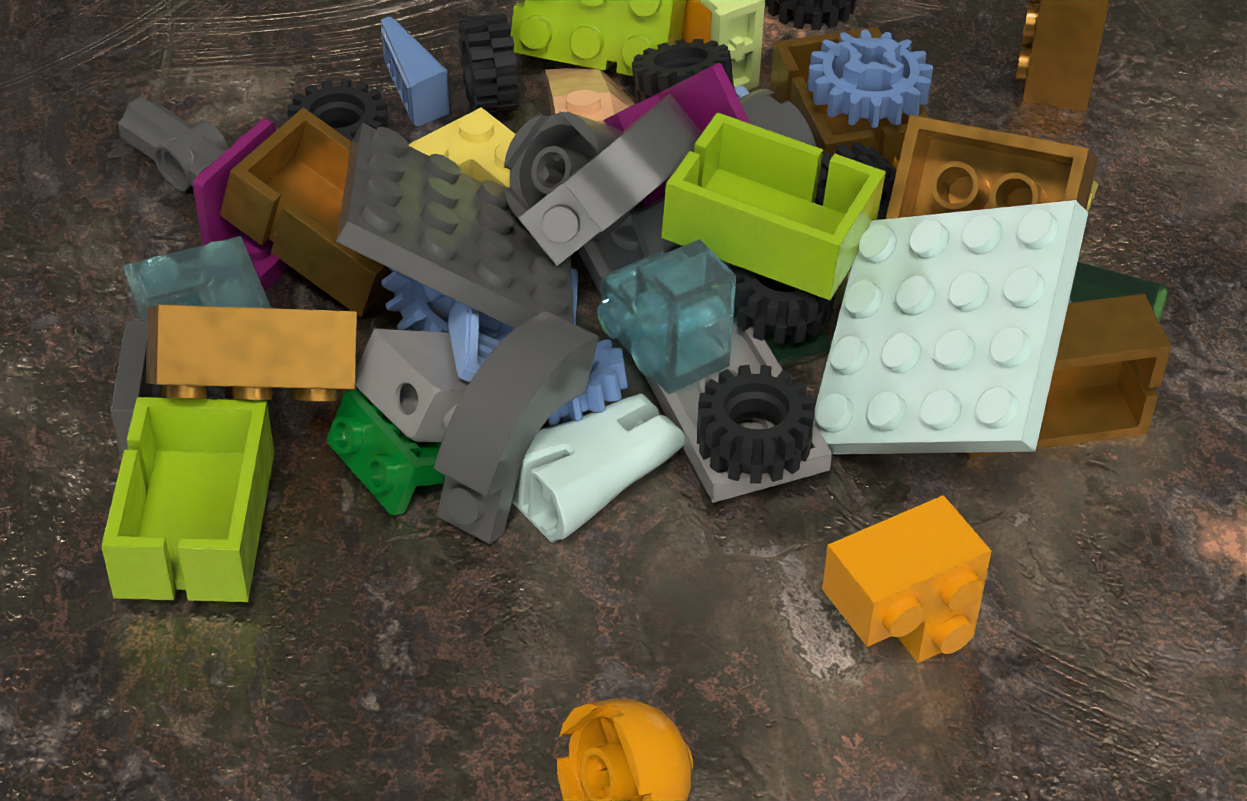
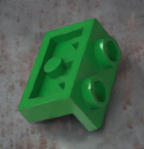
M359 389L345 390L327 435V443L390 515L404 514L416 486L444 483L446 475L434 469L441 442H416L408 438Z

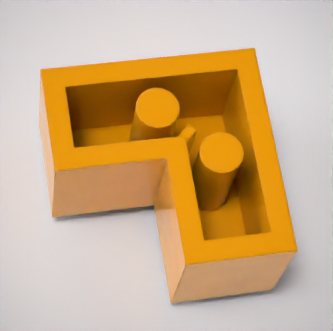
M942 495L828 544L822 590L867 647L891 636L897 637L916 662L920 663L939 653H954L974 638L991 550L947 498Z

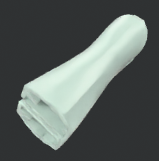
M643 394L605 406V411L589 413L583 416L580 421L572 420L542 428L536 434L524 457L516 481L512 503L551 543L563 540L585 524L623 490L671 458L684 446V433L668 417L659 415L658 408Z

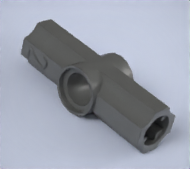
M142 96L127 105L123 118L118 122L120 137L155 160L163 178L178 191H186L192 187L193 181L199 173L229 149L224 136L212 123L203 120L192 126L157 102H150Z

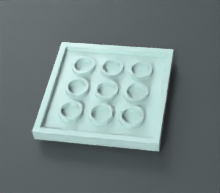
M1076 200L871 221L869 228L861 237L858 254L851 266L814 410V424L832 454L1035 452L1088 212Z

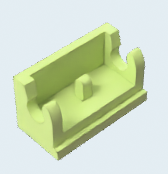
M700 0L712 12L710 41H717L718 46L725 44L728 50H730L734 88L741 84L746 90L759 86L765 0Z

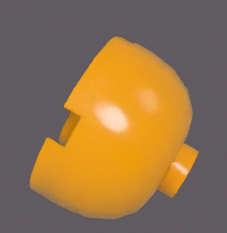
M609 699L576 707L563 722L559 737L571 735L569 756L557 758V775L563 801H687L692 783V754L677 726L662 710L634 699Z

